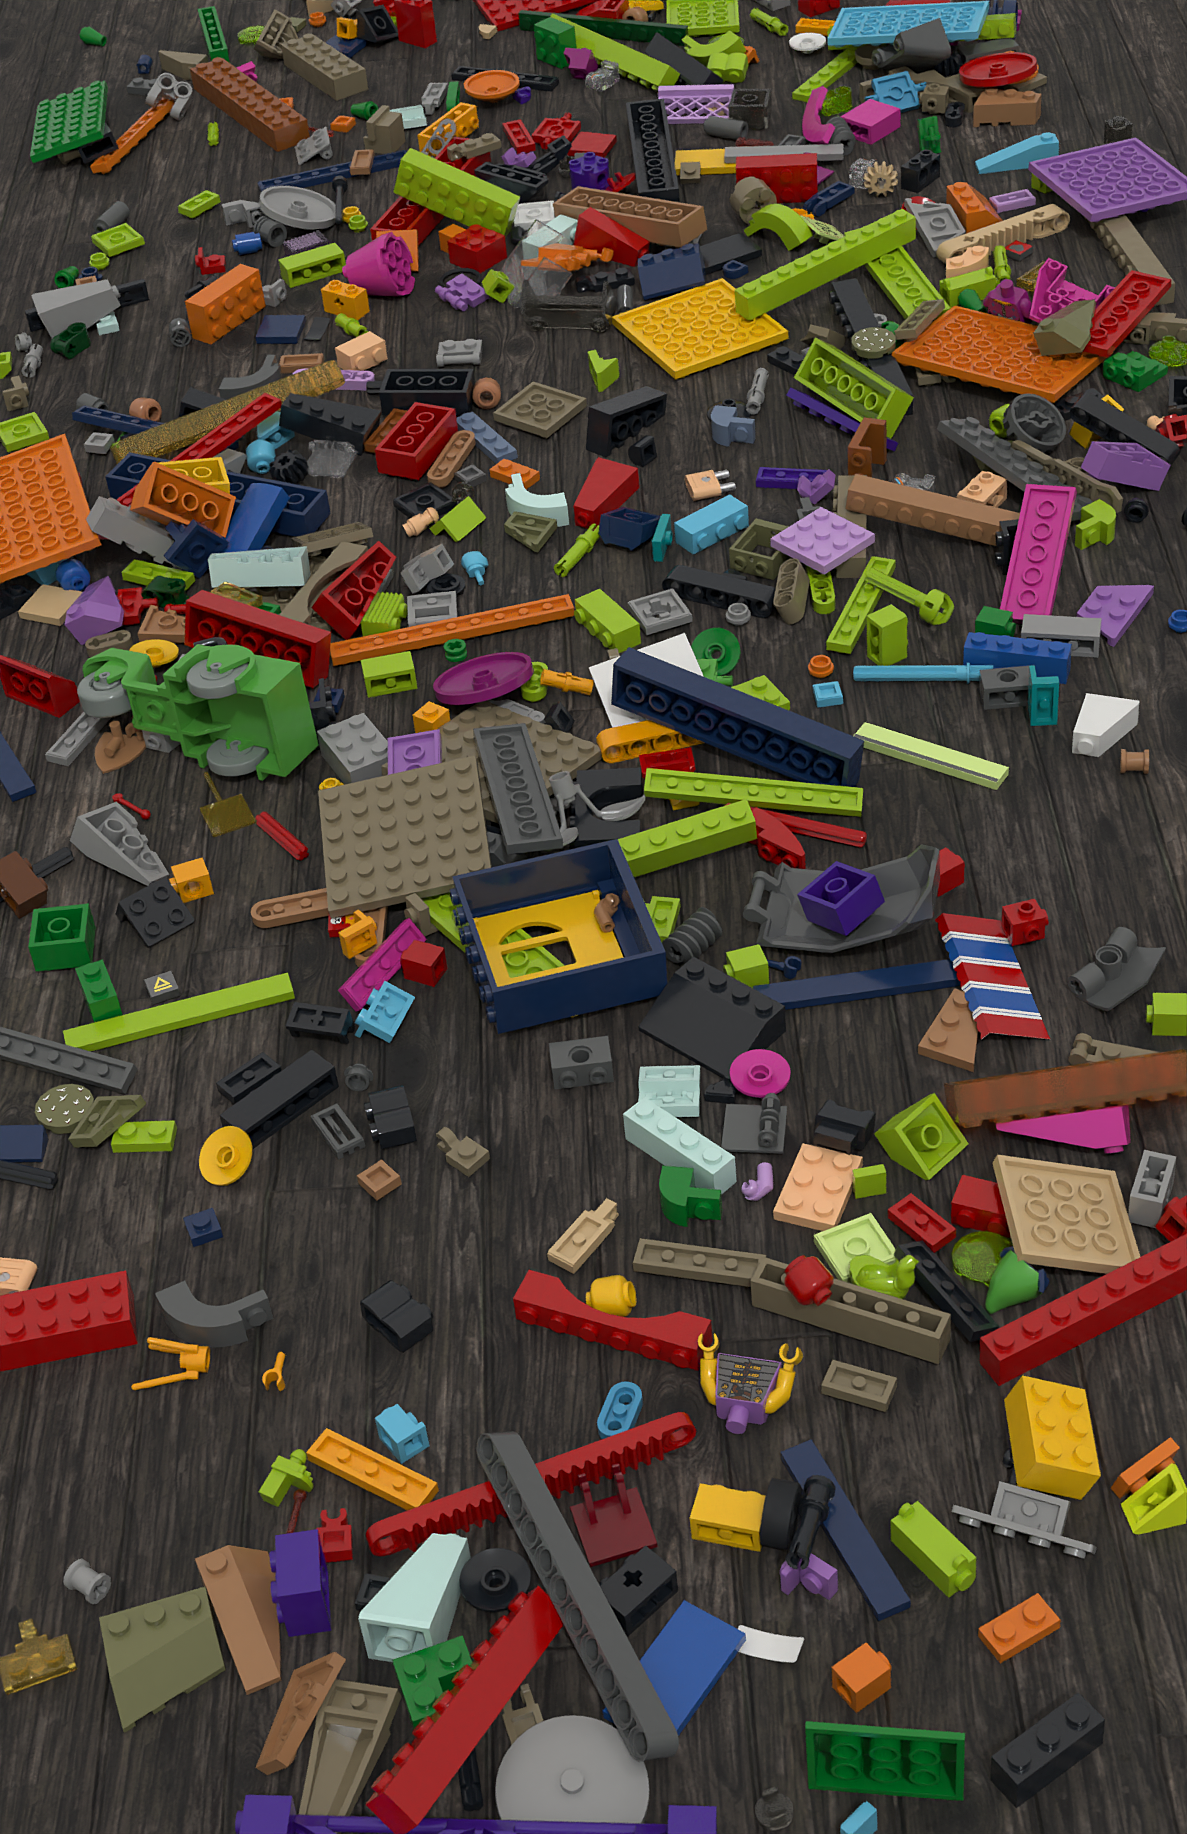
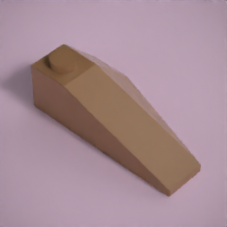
M227 1545L196 1558L195 1561L203 1586L206 1587L211 1606L246 1694L249 1695L281 1681L280 1625L277 1617L276 1603L273 1604L271 1596V1581H276L275 1573L271 1571L268 1551Z

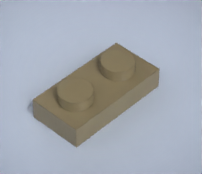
M832 1360L822 1382L821 1392L828 1396L887 1412L897 1388V1378Z

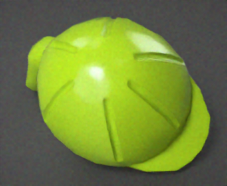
M858 1255L850 1261L849 1273L854 1285L904 1299L909 1288L914 1284V1268L919 1261L912 1255H907L900 1262L896 1260L894 1264L888 1265L870 1255Z

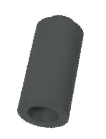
M709 116L703 126L708 136L744 141L748 134V123L746 121Z
M121 201L113 203L94 221L93 228L95 232L100 233L121 225L130 216L128 206Z

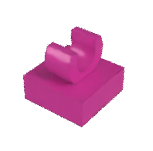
M252 61L237 67L238 70L257 82V75L254 73L256 66Z

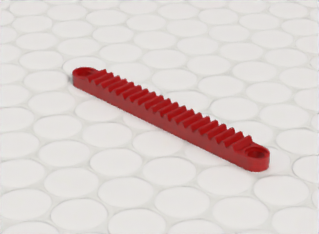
M677 1412L544 1460L535 1465L551 1495L559 1499L561 1498L562 1491L566 1490L572 1494L574 1493L575 1486H580L578 1481L579 1474L585 1473L586 1481H592L597 1485L600 1483V1477L602 1476L609 1480L613 1479L611 1468L613 1464L619 1463L620 1472L624 1475L626 1467L630 1466L632 1469L637 1470L640 1462L651 1465L653 1457L660 1461L664 1460V1453L683 1447L691 1442L696 1436V1428L687 1413ZM487 1481L380 1520L368 1528L365 1537L372 1554L376 1556L390 1555L406 1548L415 1552L417 1551L418 1544H423L433 1533L457 1535L458 1529H462L467 1533L470 1531L472 1524L480 1528L483 1527L485 1519L494 1523L496 1522L497 1515L501 1514L505 1518L508 1515L491 1482Z

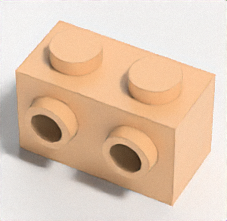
M370 331L335 347L338 367L343 370L364 371L388 359L385 340Z
M981 471L963 490L959 491L957 498L998 508L1007 499V479L994 475L991 472Z

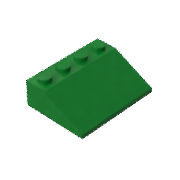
M806 1721L808 1789L963 1801L965 1733Z

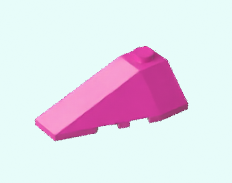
M1128 1104L1088 1109L1077 1113L1067 1112L1047 1117L1040 1116L996 1123V1128L1000 1131L1095 1149L1104 1148L1105 1153L1124 1151L1123 1145L1131 1143Z

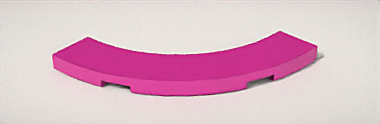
M824 86L812 90L802 122L804 137L815 145L828 144L835 130V126L831 123L821 124L820 116H818L828 89Z

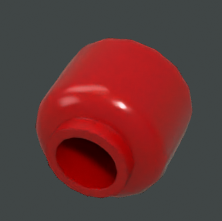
M802 1255L786 1267L784 1271L786 1274L784 1285L801 1305L807 1306L815 1303L819 1306L832 1295L830 1289L834 1283V1277L817 1257L810 1256L806 1258L805 1255Z

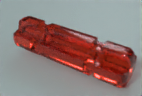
M739 137L736 140V147L773 146V142L749 138L746 140V138Z

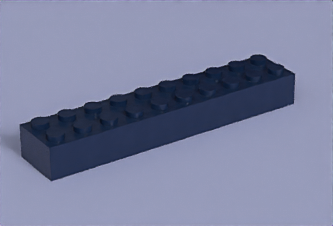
M129 452L105 476L110 498L117 500L135 487L152 462H169L171 460ZM226 471L230 482V494L236 497L231 519L252 483H264L281 487L290 497L271 532L295 537L314 533L331 514L327 490Z
M630 647L613 664L611 705L803 783L855 787L859 782L864 740Z

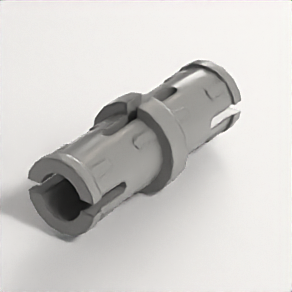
M36 344L31 345L29 353L25 355L22 374L27 378L29 373L30 378L34 377L36 369L41 364V356L44 350L39 344H37L36 349Z

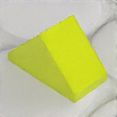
M1171 1463L1121 1503L1134 1534L1139 1535L1186 1524L1187 1487L1177 1465Z

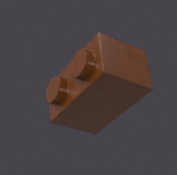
M14 851L0 859V895L19 919L33 912V909H38L47 904L48 886L43 878H37L33 873L32 865L27 858L22 859L18 852Z

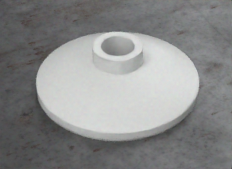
M802 33L793 36L789 40L791 48L802 51L805 54H810L826 44V38L818 33Z

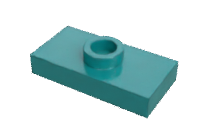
M662 514L660 516L652 540L654 561L663 562L667 547L672 544L673 534L670 514Z

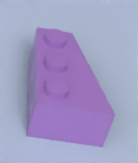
M1092 441L1081 468L1098 481L1106 480L1159 491L1170 468V464L1138 443Z

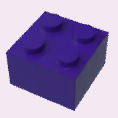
M838 861L833 863L797 894L807 921L845 936L885 902L875 875Z
M318 1529L275 1535L276 1550L270 1551V1565L272 1573H275L276 1581H271V1596L273 1604L276 1603L279 1624L285 1623L289 1637L332 1631L329 1571Z

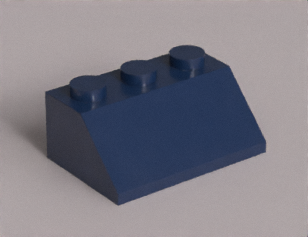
M689 243L682 246V248L666 249L658 254H646L638 258V272L644 300L705 285V264L699 243L694 245Z

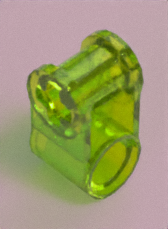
M841 86L829 90L825 96L821 113L825 116H830L851 110V88Z

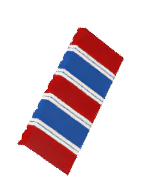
M942 913L937 917L935 922L938 923V930L942 932V940L946 942V950L950 952L949 958L953 962L954 970L957 971L958 980L961 981V989L965 991V999L969 1002V1009L973 1012L974 1021L977 1022V1030L981 1032V1040L989 1033L1050 1039L1012 946L1001 928V920Z

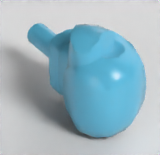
M471 551L464 554L461 558L463 568L466 569L469 577H476L478 584L483 585L482 575L485 574V568L489 567L487 558L479 551Z

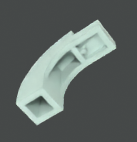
M520 473L511 475L512 484H508V488L505 489L507 509L511 515L516 511L557 519V527L569 525L568 507L564 493L551 495L532 494L524 488Z

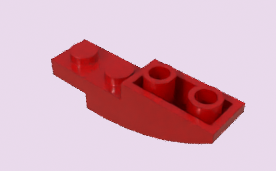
M758 807L752 810L756 821L757 839L748 842L758 846L759 856L778 866L783 862L791 868L806 869L805 852L795 835L769 813Z

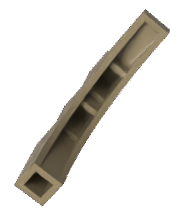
M907 66L889 71V75L908 71L911 80L915 84L926 82V85L935 83L940 86H949V103H964L965 112L967 113L974 112V104L984 90L982 87L963 84L960 81L959 74L945 78L934 69L916 74ZM872 80L859 83L861 103L865 102V96L874 95L871 85Z

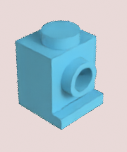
M398 1404L386 1408L380 1415L375 1417L379 1439L401 1464L429 1447L424 1423L422 1421L418 1423L411 1412L406 1414Z

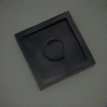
M429 482L393 499V504L395 508L408 518H412L419 513L423 514L429 507L434 508L438 515L441 516L455 508L457 501L435 484Z

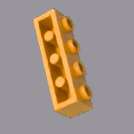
M459 103L419 133L418 143L420 152H422L434 131L444 119H451L455 122L456 132L453 137L465 138L479 127L476 106ZM450 123L442 125L444 127L442 134L437 132V135L442 136L445 141L448 139L444 137L448 131L452 132ZM434 139L431 142V146L434 150H440L442 142L439 139ZM428 148L426 149L429 152L428 156H437V154L431 153Z

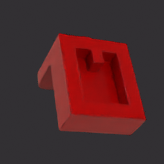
M203 247L198 248L195 262L196 267H200L201 275L226 272L225 255L219 256L214 254L204 257Z

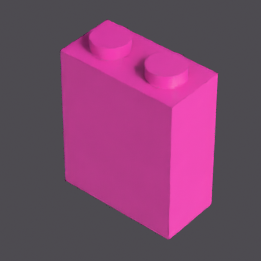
M872 99L867 100L841 116L850 127L855 140L870 145L901 127L900 108Z

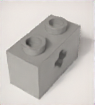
M1144 1150L1130 1194L1128 1217L1131 1223L1155 1228L1165 1213L1163 1209L1168 1204L1172 1191L1176 1156Z

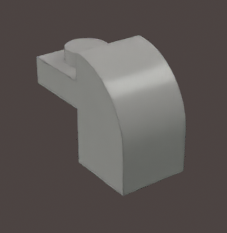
M440 544L403 566L404 570L401 572L404 583L413 594L420 591L430 580L445 574L454 563L443 544Z

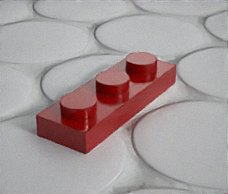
M521 119L502 123L503 131L517 154L522 152L527 154L536 151L535 142Z

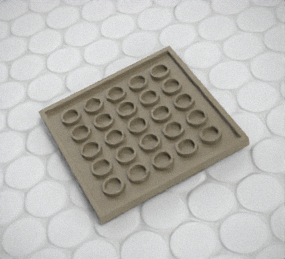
M489 701L474 704L438 728L441 733L442 763L476 756L485 819L497 824L499 823L474 741V728L525 723L549 796L553 794L549 778L556 773L568 771L573 780L577 777V770H587L602 759L599 746L591 741L573 736L570 733L554 730L550 725L522 716ZM388 762L381 766L382 775L384 776L388 775Z
M475 755L318 790L328 912L331 918L353 914L356 910L363 912L406 902V896L414 893L420 898L448 893L449 889L454 888L452 876L492 868L478 762Z

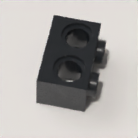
M922 150L901 166V189L919 193L940 177V154L933 153L931 150Z

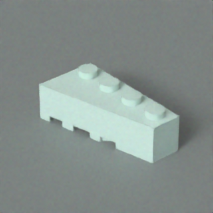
M307 546L214 553L208 558L212 588L219 587V590H230L233 587L304 586L311 575Z

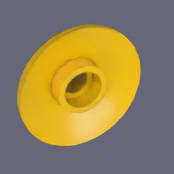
M159 639L141 641L129 649V651L149 655L153 668L175 660L179 654V649L174 643Z
M226 1126L216 1130L208 1137L199 1157L201 1174L208 1182L218 1186H225L235 1182L245 1173L252 1158V1143L248 1134L238 1127Z

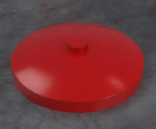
M1019 52L982 56L960 67V81L963 84L975 87H1000L1012 84L1033 75L1037 71V59L1033 55Z

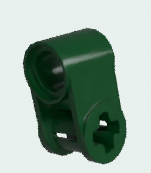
M81 322L73 323L60 334L54 336L50 343L51 351L72 359L83 350L89 348L91 342L86 325Z
M156 576L142 592L143 599L157 597L158 607L162 608L169 603L172 605L186 604V600L189 599L185 592V581L180 578Z

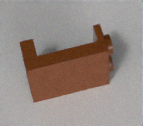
M864 417L848 445V475L859 474L872 477V463L884 465L887 460L886 420Z

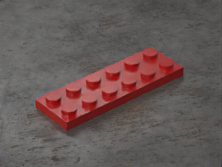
M1131 270L1095 309L1094 317L1091 320L1093 324L1092 329H1090L1091 339L1082 352L1108 358L1171 288V279Z

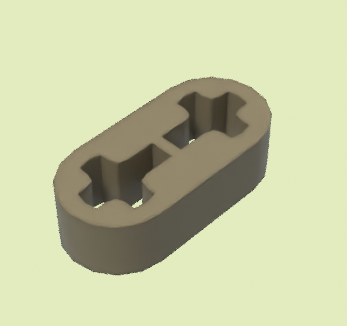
M126 630L94 636L85 642L87 655L90 658L110 648L129 651L133 646L131 634Z

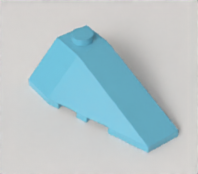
M1042 133L975 161V166L979 174L1026 169L1029 167V162L1058 156L1059 141L1055 133Z

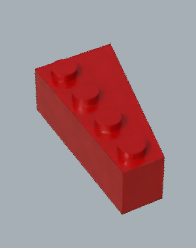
M378 541L320 594L312 609L345 640H349L367 612L396 556Z

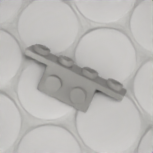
M999 1481L991 1515L953 1505L952 1508L953 1513L960 1515L959 1522L980 1528L981 1521L995 1525L993 1531L995 1533L1012 1538L1015 1537L1016 1532L1030 1535L1029 1543L1050 1548L1051 1542L1065 1546L1063 1553L1085 1559L1086 1552L1091 1554L1096 1552L1097 1547L1062 1536L1071 1503L1064 1499Z

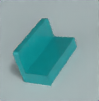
M1035 665L1029 666L1028 712L1030 725H1057L1058 676L1036 677Z

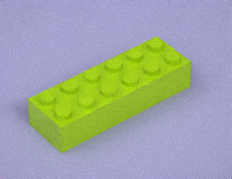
M412 148L406 152L400 161L393 192L470 227L471 225L478 224L505 235V238L512 229L520 196Z
M818 338L814 339L794 377L859 422H862L864 417L886 420L888 438H892L914 398L838 348Z

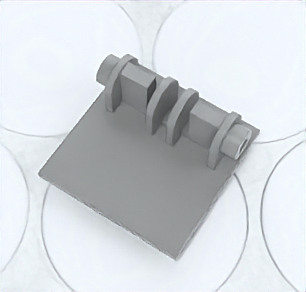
M327 127L316 130L311 137L303 139L297 144L295 150L299 165L317 153H320L324 159L332 157L333 153Z

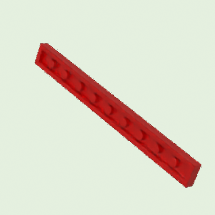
M263 393L171 461L213 458L279 410L282 404L281 399ZM136 486L119 497L117 501L129 507L132 503Z

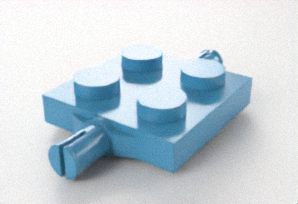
M908 71L872 79L871 85L874 95L865 96L864 101L872 99L900 108V113L919 109L921 104H919L918 92L924 91L927 83L915 84L911 80Z

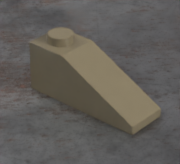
M159 51L162 69L184 80H192L190 68L196 67L199 63H208V57L204 54Z

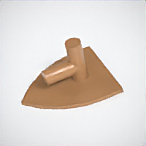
M112 721L109 724L111 732H104L95 748L96 763L103 774L129 764L146 749L144 739L140 741L137 736L129 738L127 735L122 734L119 721Z

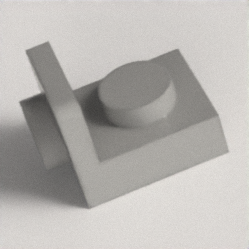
M283 279L277 280L272 285L262 287L265 305L276 307L287 298Z

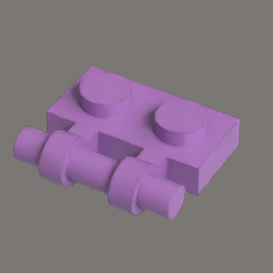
M460 274L448 281L446 287L437 286L435 289V293L439 295L440 299L450 302L453 308L456 310L460 309L461 311H466L468 305L474 308L489 299V295L486 294L484 288L464 274Z

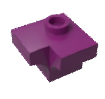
M565 48L564 56L573 78L591 80L592 73L597 72L598 68L592 50L587 48Z

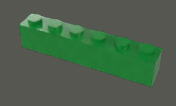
M215 6L198 9L201 30L210 62L212 59L220 57L230 63Z

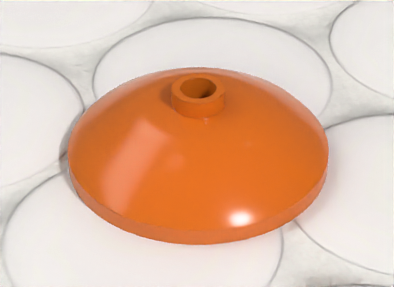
M489 70L470 76L464 82V90L472 98L493 103L513 94L518 89L520 82L519 77L512 72Z

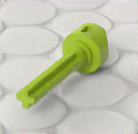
M872 567L865 573L866 582L920 608V619L931 625L946 623L954 610L952 600L946 593L938 589H933L926 595ZM941 607L944 608L943 613L939 612Z

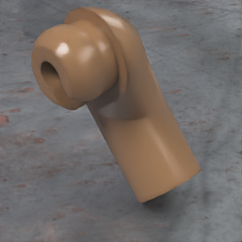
M613 893L607 894L594 909V915L601 930L606 933L612 931L615 927L611 917L617 911L620 903L619 897Z

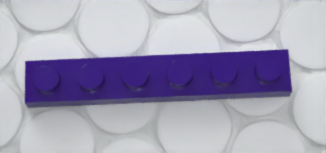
M790 387L786 395L794 399V405L805 409L806 406L809 407V413L817 417L824 415V421L834 426L837 423L841 424L840 429L849 434H852L853 431L856 432L860 425V422ZM887 437V449L895 451L898 442Z

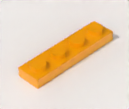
M328 1428L323 1431L306 1452L308 1461L406 1510L430 1503L439 1491L437 1482Z

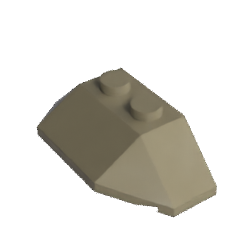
M274 10L258 38L254 50L261 56L269 59H283L281 45L287 43L288 40L298 39L296 31L291 25V18Z

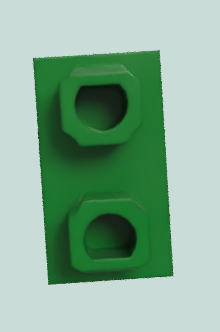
M937 116L917 119L920 152L922 150H931L933 153H941V134L938 130Z

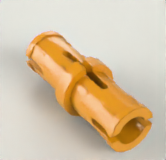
M543 669L540 685L555 687L565 693L571 691L590 696L593 689V680L573 676L570 672L564 674Z

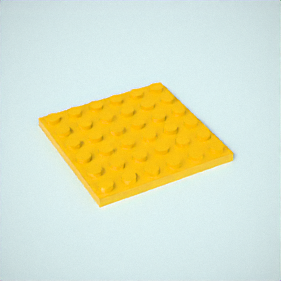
M723 278L612 316V324L674 379L684 378L686 375L694 372L703 371L708 367L720 365L725 361L740 358L747 353L759 351L761 348L789 339L788 330L766 313L750 321L738 314L735 307V288Z

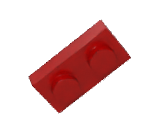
M912 1193L888 1209V1218L914 1240H923L934 1253L956 1238V1228Z

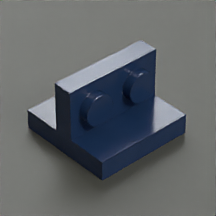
M194 519L188 526L184 524L179 526L170 521L166 526V530L175 542L164 554V557L167 561L183 570L194 573V576L200 579L209 568L208 558L210 555L221 553L229 542L225 537Z

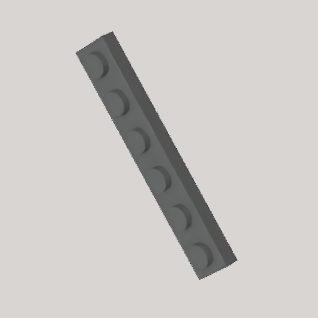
M0 1027V1059L122 1094H126L138 1070L135 1064Z

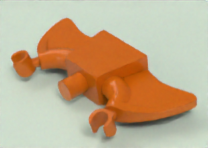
M555 243L539 247L538 257L521 260V266L538 267V269L574 271L581 269L583 266L588 267L591 261H597V259L609 262L612 259L613 250L603 248L600 254L597 253V250L585 249L581 246Z

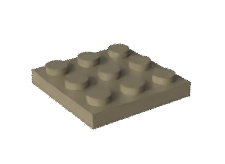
M533 381L493 412L494 421L548 438L587 406V400L584 397Z
M355 522L293 537L291 541L293 547L307 546L308 556L321 554V549L330 548L331 551L335 550L342 541L359 545L367 543V538L373 537L371 527Z

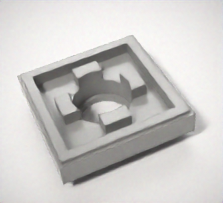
M674 589L628 602L629 611L646 635L693 622L691 612ZM659 614V618L653 617L654 615Z

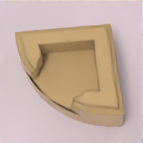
M479 25V33L484 39L489 40L497 32L496 26Z

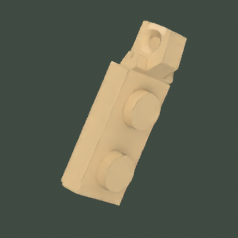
M606 1198L596 1211L590 1210L588 1212L585 1210L548 1251V1261L574 1274L614 1228L615 1219L619 1216V1213H617V1203Z

